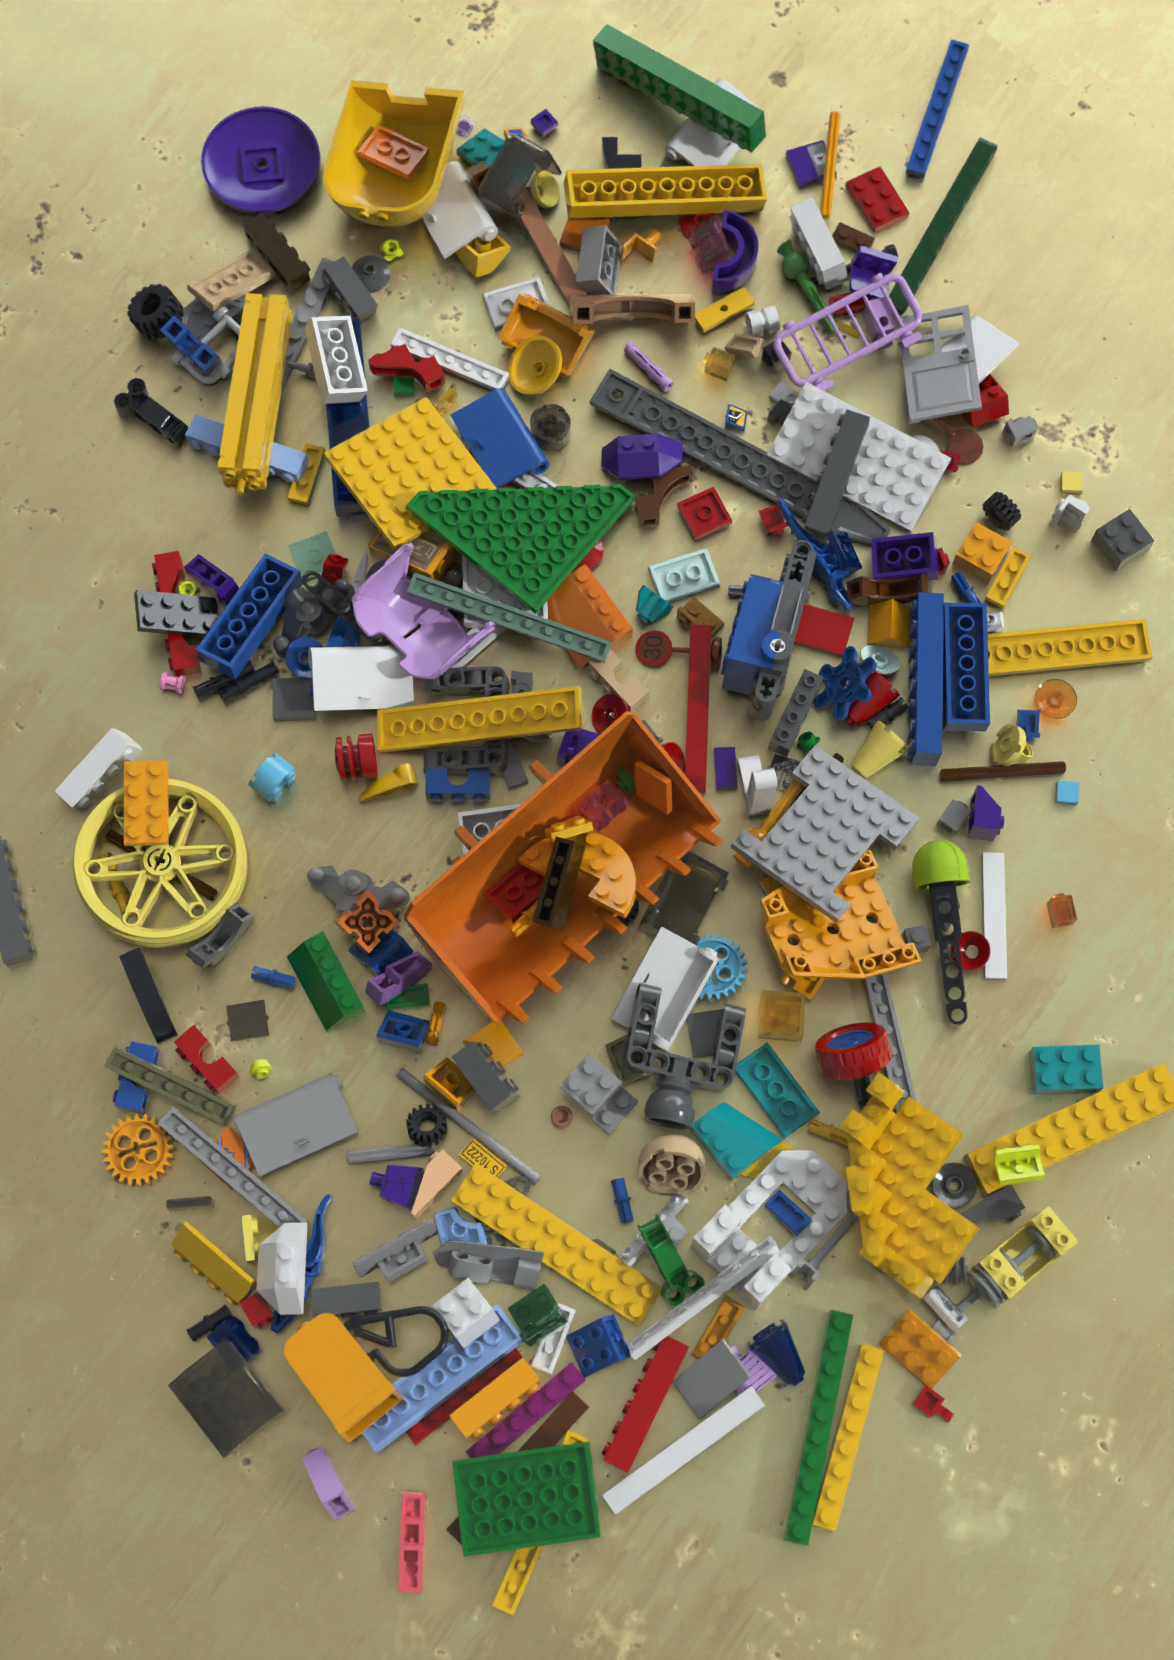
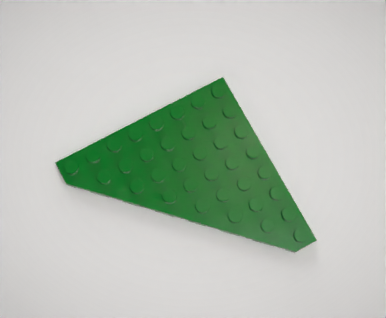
M612 484V486L584 485L583 487L555 486V488L527 487L526 489L498 488V490L419 491L406 505L405 509L536 614L632 504L636 496L621 484Z

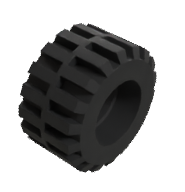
M151 284L149 287H143L140 292L136 293L135 297H132L130 300L131 304L128 305L129 311L127 314L129 320L149 340L164 339L165 337L160 329L173 315L181 322L183 320L181 317L184 316V308L181 302L167 286H162L161 284L156 286Z

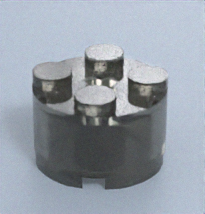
M545 404L543 407L536 409L530 417V432L541 450L550 452L561 451L570 440L571 419L566 410L560 405Z

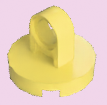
M1012 724L1002 727L996 734L998 737L996 744L992 743L991 745L992 760L1002 766H1010L1016 761L1025 762L1033 756V750L1026 742L1024 730Z

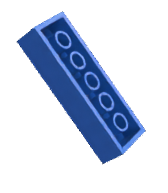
M265 553L197 647L196 652L200 662L236 679L285 610L283 605L286 597L294 589L302 586L300 570Z
M944 602L943 728L944 731L986 732L990 725L987 603Z

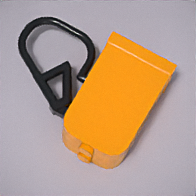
M426 1306L391 1310L363 1316L361 1314H354L344 1324L335 1315L322 1313L310 1322L302 1323L297 1328V1332L287 1340L284 1346V1355L332 1421L335 1429L350 1443L403 1400V1397L374 1364V1359H377L381 1366L391 1375L397 1377L415 1375L444 1351L449 1339V1330L446 1321L440 1313ZM417 1314H425L432 1317L441 1330V1339L437 1347L416 1365L408 1369H399L392 1366L379 1349L366 1353L351 1335V1332L354 1330V1334L357 1337L387 1348H395L397 1345L393 1319ZM384 1321L386 1337L363 1329V1325Z

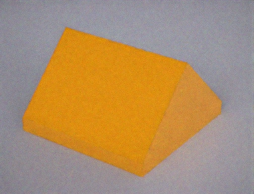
M894 599L869 605L867 645L909 648L910 608Z
M448 1057L423 1076L424 1083L457 1111L475 1092V1089L459 1067Z

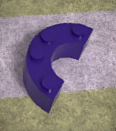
M724 210L720 240L732 245L736 255L728 261L716 262L712 283V292L716 293L728 292L742 286L752 276L757 263L759 244L754 228L744 217L728 210Z

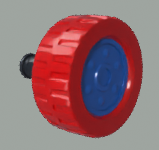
M869 1022L841 1026L821 1036L815 1044V1052L821 1073L833 1080H852L858 1104L865 1107L872 1097L866 1091L871 1084L869 1075L884 1068L892 1057L890 1042L883 1026Z

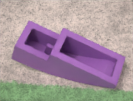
M417 951L386 966L384 973L368 980L365 993L380 1006L415 983L432 967V963Z

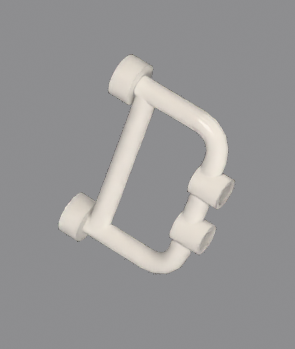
M225 306L214 312L213 318L219 323L201 340L207 346L227 325L239 336L240 325L229 316L230 311ZM237 348L231 352L229 358L224 363H221L209 377L202 374L180 350L173 354L171 361L176 366L182 365L201 383L209 385L217 382L220 378L226 380L231 376L233 371L230 368L235 363Z

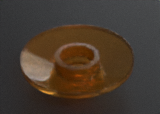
M1050 679L1043 682L1037 688L1035 704L1044 716L1051 719H1063L1074 711L1077 705V695L1073 687L1066 681ZM1051 699H1056L1058 704H1053Z

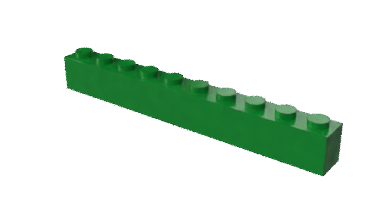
M835 1310L828 1312L783 1541L804 1546L809 1544L853 1320L852 1314Z

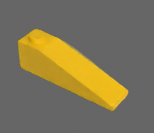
M498 235L491 241H482L479 237H476L455 251L465 268L475 277H479L493 272L510 251L511 246Z

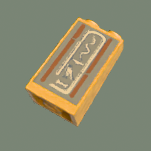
M380 531L376 536L373 535L368 543L370 555L380 561L388 560L398 550L392 549ZM428 531L407 543H412L415 547L410 555L407 576L412 578L415 572L440 581L455 559L454 548L436 533Z

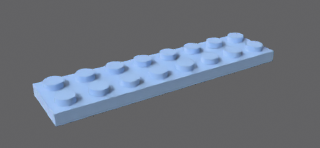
M498 1304L492 1309L500 1321L468 1346L463 1348L456 1337H453L448 1341L444 1351L420 1372L409 1377H400L392 1383L403 1397V1400L362 1432L376 1454L524 1342L520 1333Z

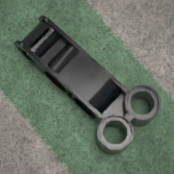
M135 378L129 381L127 386L129 392L120 393L114 398V404L119 416L130 418L134 415L171 444L178 447L179 442L185 437L189 427L149 397L145 382L142 379ZM137 389H142L141 392L134 393ZM123 404H129L127 407H121Z

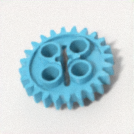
M706 933L705 940L697 936V943L695 945L704 950L707 946L718 953L727 955L724 959H719L715 966L718 984H713L711 974L709 981L705 984L699 995V999L702 1001L704 997H708V1002L711 1003L712 997H715L717 1002H720V996H723L728 1000V993L736 995L735 987L742 989L740 981H746V976L743 974L748 973V968L744 967L747 965V959H742L745 956V952H738L740 945L733 946V939L726 942L725 935L721 939H717V934L714 933L713 938L710 939ZM722 973L731 975L728 979L719 977Z

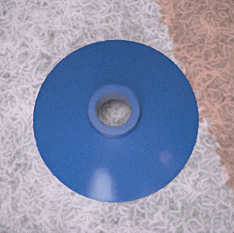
M302 637L294 640L288 646L285 660L289 670L294 675L304 679L312 678V669H310L309 663L302 662L301 658L302 656L308 658L309 648L323 647L319 641L309 637Z

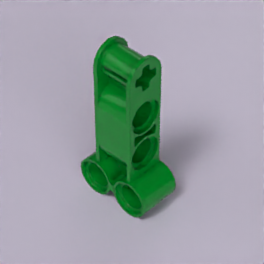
M657 1214L654 1219L644 1225H637L643 1240L666 1281L662 1285L661 1296L669 1304L679 1305L685 1299V1292L688 1291L694 1294L705 1285L701 1275L694 1270H687ZM696 1277V1284L692 1287H688V1281L691 1278ZM676 1288V1296L673 1298H669V1291L671 1289Z

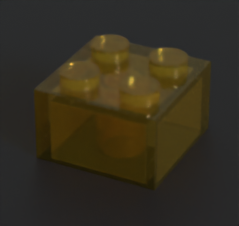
M762 990L759 1003L757 1038L801 1042L804 1033L806 994Z

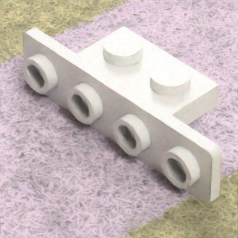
M679 1193L672 1196L667 1201L666 1206L657 1213L675 1246L688 1233L675 1218L689 1202L686 1197ZM640 1232L634 1242L627 1246L619 1257L626 1266L631 1267L640 1255L645 1252L656 1263Z

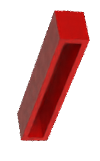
M667 1336L653 1347L652 1350L656 1351L653 1359H647L642 1369L646 1374L643 1380H637L632 1390L636 1394L632 1401L627 1400L622 1410L625 1413L623 1421L617 1420L612 1430L615 1437L612 1443L607 1441L601 1453L605 1456L604 1462L628 1474L689 1346Z

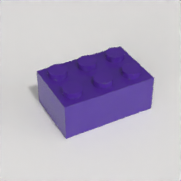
M934 532L871 539L874 579H901L924 574L927 575L928 581L939 580L937 539Z

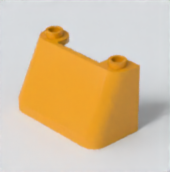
M526 293L518 295L498 339L502 340V345L510 349L513 346L518 347L523 341L533 336H545L558 345L562 355V366L559 375L566 377V375L570 376L595 330L585 324H573L570 316Z

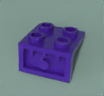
M860 246L851 260L850 291L855 292L872 283L871 278L879 273H882L883 276L890 274L897 264L898 256ZM889 283L884 285L887 294L889 290ZM880 288L866 295L874 299L884 297Z
M585 729L566 731L557 754V764L565 766L600 734Z

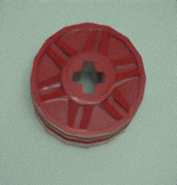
M372 733L358 735L357 745H353L350 736L346 737L347 746H343L342 737H336L334 749L335 763L341 781H347V771H350L352 780H356L357 770H361L364 779L378 777Z

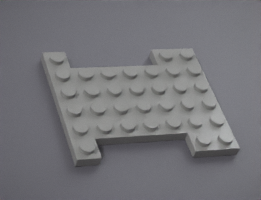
M815 745L790 776L806 787L804 792L762 841L743 829L732 842L730 848L837 923L850 906L848 902L834 893L837 887L877 838L896 850L917 824L920 817Z

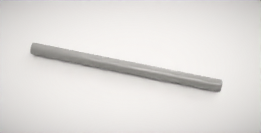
M404 1068L399 1070L396 1077L429 1103L436 1105L437 1109L441 1108L443 1114L445 1113L453 1122L518 1173L526 1177L532 1184L539 1180L541 1176L407 1070Z

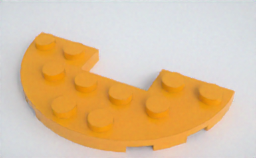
M593 832L565 838L586 846L579 872L598 881L588 895L589 900L626 918L636 897L637 883L634 867L627 853L613 840ZM547 838L537 842L523 853L518 859L519 863L545 877L554 842Z

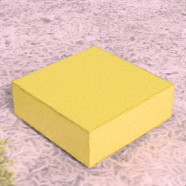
M1062 471L1061 493L1082 494L1083 472Z

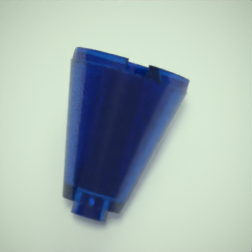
M781 1319L779 1320L780 1325L776 1326L772 1323L753 1336L755 1341L752 1344L748 1341L747 1346L785 1384L795 1386L804 1380L805 1369L786 1321Z

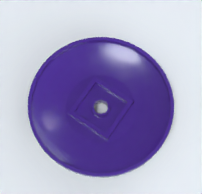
M252 107L227 116L210 132L204 143L201 156L203 175L212 193L223 203L236 210L255 214L280 211L302 199L314 185L321 162L319 145L309 126L294 114L274 107ZM260 162L267 163V166L264 168L257 167Z

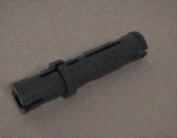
M250 660L236 679L239 680L255 671ZM222 673L216 677L211 676L209 680L192 688L197 698L200 699L213 691L218 692L220 688L233 683L236 679Z
M274 661L248 676L240 680H234L233 684L219 690L218 694L223 699V702L226 703L240 694L244 695L245 691L280 673L279 669L274 665Z

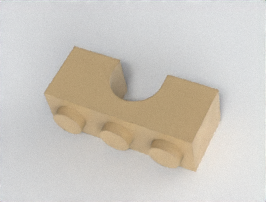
M611 649L605 663L594 659L589 661L588 672L590 676L603 684L602 687L607 694L621 697L625 701L628 711L636 710L649 699L650 691L636 676L625 683L615 679L614 675L621 669L622 661Z

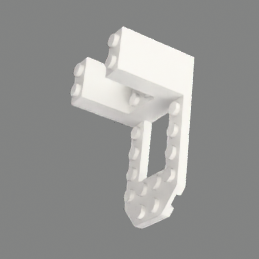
M814 1150L781 1151L728 1207L724 1205L693 1237L690 1248L719 1275L757 1246L739 1228L782 1183L815 1214L812 1217V1222L798 1236H794L778 1254L775 1253L765 1263L731 1287L754 1311L847 1214L846 1181Z

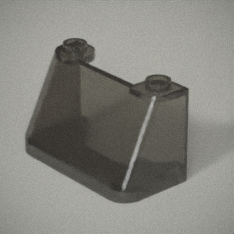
M688 851L680 860L690 867L691 871L686 876L670 871V869L665 872L655 892L659 900L654 905H648L638 928L656 936L662 926L697 945L700 940L698 928L715 894L725 890L729 882L726 879L729 872Z

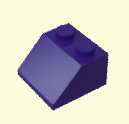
M977 785L970 798L971 812L969 814L967 838L993 841L996 835L1000 834V829H1003L1004 816H1001L1002 808L981 785Z

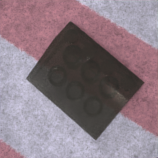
M228 1338L184 1370L168 1385L223 1458L233 1455L283 1411L279 1403Z

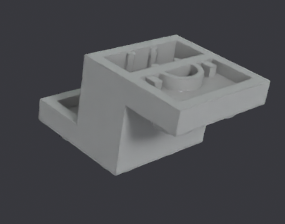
M590 1053L586 1055L559 1086L576 1101V1107L608 1135L614 1131L638 1103V1100L622 1087V1081Z

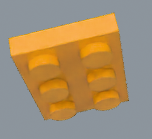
M910 1308L879 1342L931 1389L962 1355Z

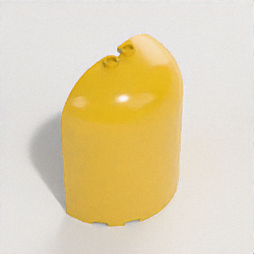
M351 80L323 172L324 187L332 201L349 216L361 222L380 227H400L422 218L432 208L440 191L465 103L464 91L426 87L424 91L426 99L394 96L388 83ZM378 124L429 148V155L409 180L358 157V150Z

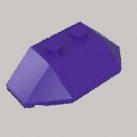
M661 434L618 436L602 448L601 467L619 480L661 478L683 462V443Z

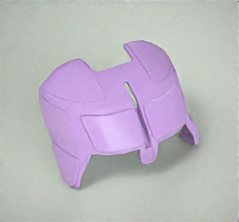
M412 543L402 545L383 564V567L371 575L352 597L354 616L358 625L367 636L381 633L405 655L406 658L399 663L403 671L416 678L435 679L442 676L463 656L467 649L472 648L496 628L494 627L495 623L489 621L485 623V628L482 631L467 635L463 626L450 613L449 608L407 594L411 579L407 577L409 559L415 548ZM419 624L422 625L416 632H414L408 638H404V636L408 634L410 631H412L416 626H418Z

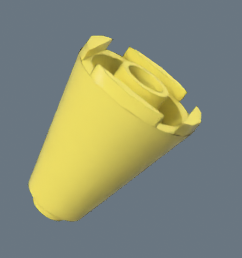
M879 720L874 724L850 764L853 767L851 770L865 779L909 750L907 745L892 730H886L884 728L886 725Z

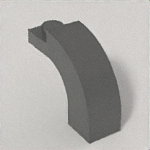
M236 903L226 909L222 919L208 937L189 948L186 956L201 968L207 965L211 968L238 942L255 915L241 904Z

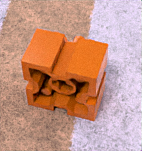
M363 891L352 903L355 907L353 911L345 910L333 922L346 935L352 933L355 936L352 941L364 953H369L381 941L377 937L380 933L388 934L399 922L387 909L380 911L377 908L380 902L369 891Z

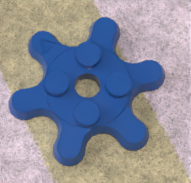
M853 646L845 648L842 661L838 666L832 667L830 664H825L819 671V675L826 680V688L816 696L814 705L817 708H826L833 703V717L836 720L847 718L849 707L855 700L868 702L872 698V692L867 687L865 681L868 675L876 670L877 663L871 657H867L861 663H857L858 652Z

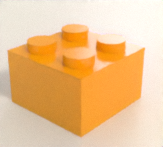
M976 522L958 550L952 564L989 584L1008 553L1012 542Z

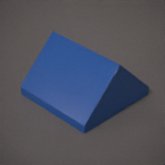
M388 1010L376 1037L379 1043L421 1054L430 1021Z

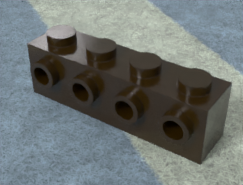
M261 213L243 225L245 236L268 265L276 271V275L290 292L310 281V268L308 264L298 258L299 254L296 249L287 244L288 241L282 232L278 233L275 229L276 225L271 218L267 219Z
M555 837L532 922L563 930L584 855L585 845L573 840Z

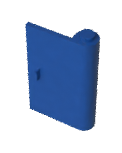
M495 388L490 393L450 415L480 467L497 489L529 471L533 475H539L549 468V461L505 389Z

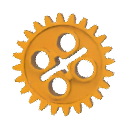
M136 1113L132 1120L129 1115H126L127 1122L124 1123L118 1119L120 1126L111 1125L114 1132L106 1133L110 1139L109 1141H102L107 1146V1149L101 1150V1153L108 1156L102 1161L110 1163L106 1169L108 1171L114 1170L112 1173L114 1178L120 1175L119 1181L121 1183L128 1179V1185L132 1186L134 1180H136L137 1185L141 1186L142 1180H145L149 1185L151 1177L157 1181L159 1180L158 1172L166 1174L163 1169L164 1166L171 1167L167 1159L174 1158L169 1153V1151L175 1149L174 1145L169 1144L174 1138L172 1136L166 1137L169 1133L165 1129L162 1130L159 1124L156 1125V1117H152L149 1121L147 1114H144L143 1118L140 1119L139 1114ZM144 1131H150V1138L142 1141L141 1134ZM123 1138H129V1145L125 1148H120V1141ZM154 1142H157V1145H156V1146L147 1147V1146L153 1144ZM138 1145L142 1148L140 1149V1154L133 1152L137 1150L136 1146ZM150 1152H157V1158L154 1161H147V1155ZM122 1153H128L123 1157H119V1155ZM129 1159L136 1160V1164L132 1169H126V1162Z

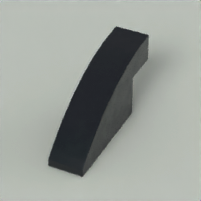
M602 137V157L605 169L642 168V154H618V137Z
M140 947L120 955L119 958L157 1044L178 1036L156 979L151 973Z

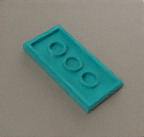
M768 1042L736 1064L735 1074L784 1139L820 1114L819 1110Z

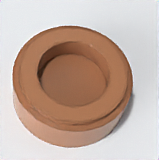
M557 1106L551 1113V1121L557 1128H567L573 1121V1113L566 1106Z

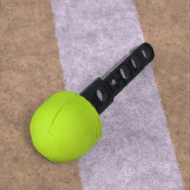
M934 840L926 843L916 852L912 863L914 889L929 890L935 941H939L945 998L949 1002V1004H946L947 1016L951 1023L962 1025L968 1019L967 1002H964L966 993L959 939L962 938L956 887L970 883L969 867L964 853L957 845L946 840ZM950 894V898L942 897L937 899V896H947ZM944 901L949 902L951 905L950 911L948 913H941L939 911L940 903ZM945 923H951L954 927L953 932L949 935H945L941 931V927ZM948 945L956 948V951L952 952L953 960L958 958V962H948L945 964V960H949L948 953H944V949H948ZM950 966H956L959 970V974L955 978L947 976L946 971ZM954 987L961 990V996L956 1000L951 999L949 996V991ZM961 1009L963 1011L964 1017L961 1021H954L952 1019V1012L954 1010Z

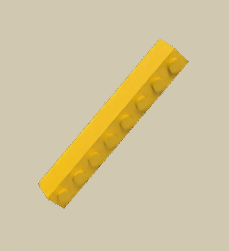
M863 1343L859 1345L818 1494L812 1526L830 1532H835L884 1354L882 1349Z

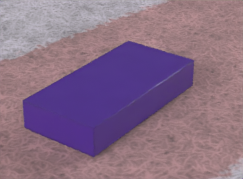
M735 747L714 748L716 790L737 789Z

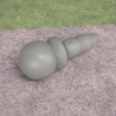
M296 361L287 363L292 369L306 372L307 377L311 376L316 380L312 363L309 362L308 366Z

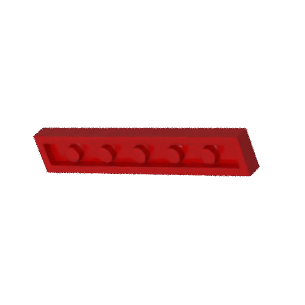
M517 1348L408 1429L406 1433L414 1445H418L451 1419L449 1415L522 1359L523 1356Z

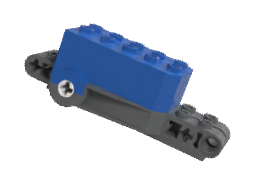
M805 540L795 542L791 554H786L780 581L750 574L749 580L744 581L742 595L734 618L721 670V675H724L722 688L750 695L749 701L753 702L751 715L757 721H766L771 717L775 699L781 696L784 690L794 642L817 552H813L812 545Z

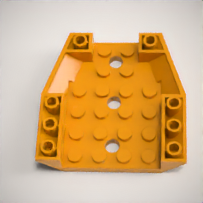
M871 850L866 851L834 891L836 895L850 904L848 910L837 923L784 885L761 899L764 932L780 968L791 976L865 979L922 962L914 943H905L875 878L879 867ZM866 917H874L876 919V923H869L866 920ZM827 927H834L837 930V934H830L827 931ZM790 937L795 938L798 941V945L789 944L787 939Z

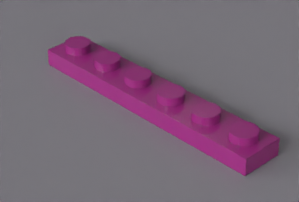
M571 1362L471 1446L466 1453L470 1458L500 1454L572 1391L584 1383L586 1379Z

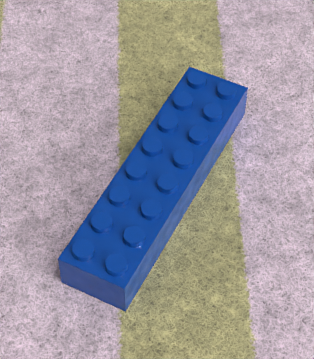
M919 592L917 598L913 599L912 607H910L909 619L912 620V627L909 628V639H912V645L909 647V659H912L911 666H909L908 678L912 680L911 686L908 688V698L912 699L911 705L908 706V718H911V722L908 725L907 737L911 738L910 745H908L907 758H911V765L936 766L942 755L944 593Z

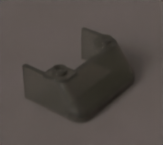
M512 133L507 137L478 189V195L501 231L527 235L528 230L520 220L525 211V204L520 195L534 171H548L555 175H561L562 171L548 150L520 134Z

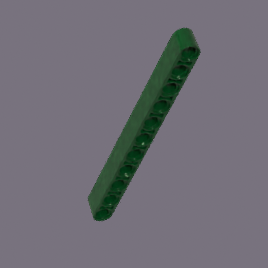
M982 137L975 144L900 275L907 282L913 296L916 294L996 153L998 145ZM896 283L889 298L897 313L903 316L909 304Z

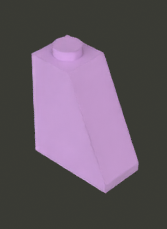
M323 1447L313 1449L302 1457L319 1498L333 1520L336 1521L353 1512L355 1508Z

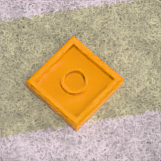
M492 1021L463 1040L465 1046L471 1041L481 1042L483 1045L486 1043L494 1053L491 1055L496 1062L500 1061L504 1067L523 1055L522 1050L502 1021L498 1025Z

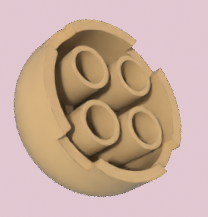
M678 1134L661 1135L649 1141L642 1149L639 1157L638 1176L646 1184L648 1190L659 1195L675 1196L679 1193L678 1191L688 1190L694 1192L705 1180V1157L701 1148L688 1137ZM667 1170L670 1171V1186L673 1189H666L659 1185L666 1181Z

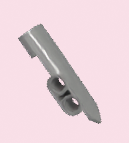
M450 1240L434 1250L432 1254L438 1265L448 1267V1273L455 1278L463 1280L469 1278L472 1282L487 1283L491 1279L535 1291L544 1252Z

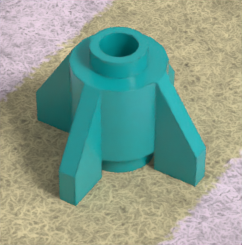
M645 585L638 591L636 611L639 613L637 617L647 623L648 620L653 622L669 614L673 606Z

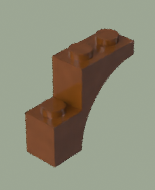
M679 465L661 478H651L653 494L643 493L635 497V509L639 528L659 525V510L663 500L677 486L692 482V465Z
M924 574L901 579H874L860 576L847 582L848 602L863 607L891 599L904 605L916 599L919 592L928 593V578Z

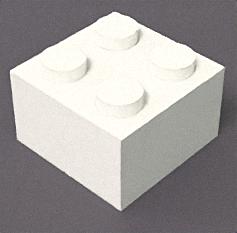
M469 1278L432 1305L444 1318L449 1330L463 1348L500 1321L492 1307Z

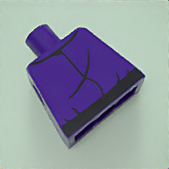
M387 1165L385 1175L372 1172L369 1185L381 1188L379 1193L381 1199L412 1212L425 1171L421 1167Z

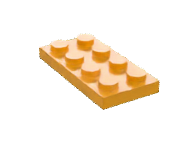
M168 760L124 762L125 846L169 845Z

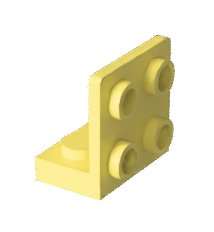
M251 1215L242 1216L246 1262L254 1264L258 1263L259 1244L275 1232L279 1226L267 1216L253 1218Z

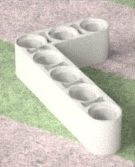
M758 754L737 758V767L748 816L770 813L777 790V777L774 768L762 770Z

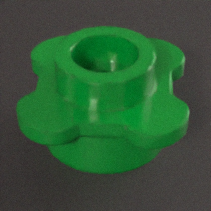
M807 731L799 736L797 747L799 749L802 748L805 752L810 751L820 742V737H815L811 731Z

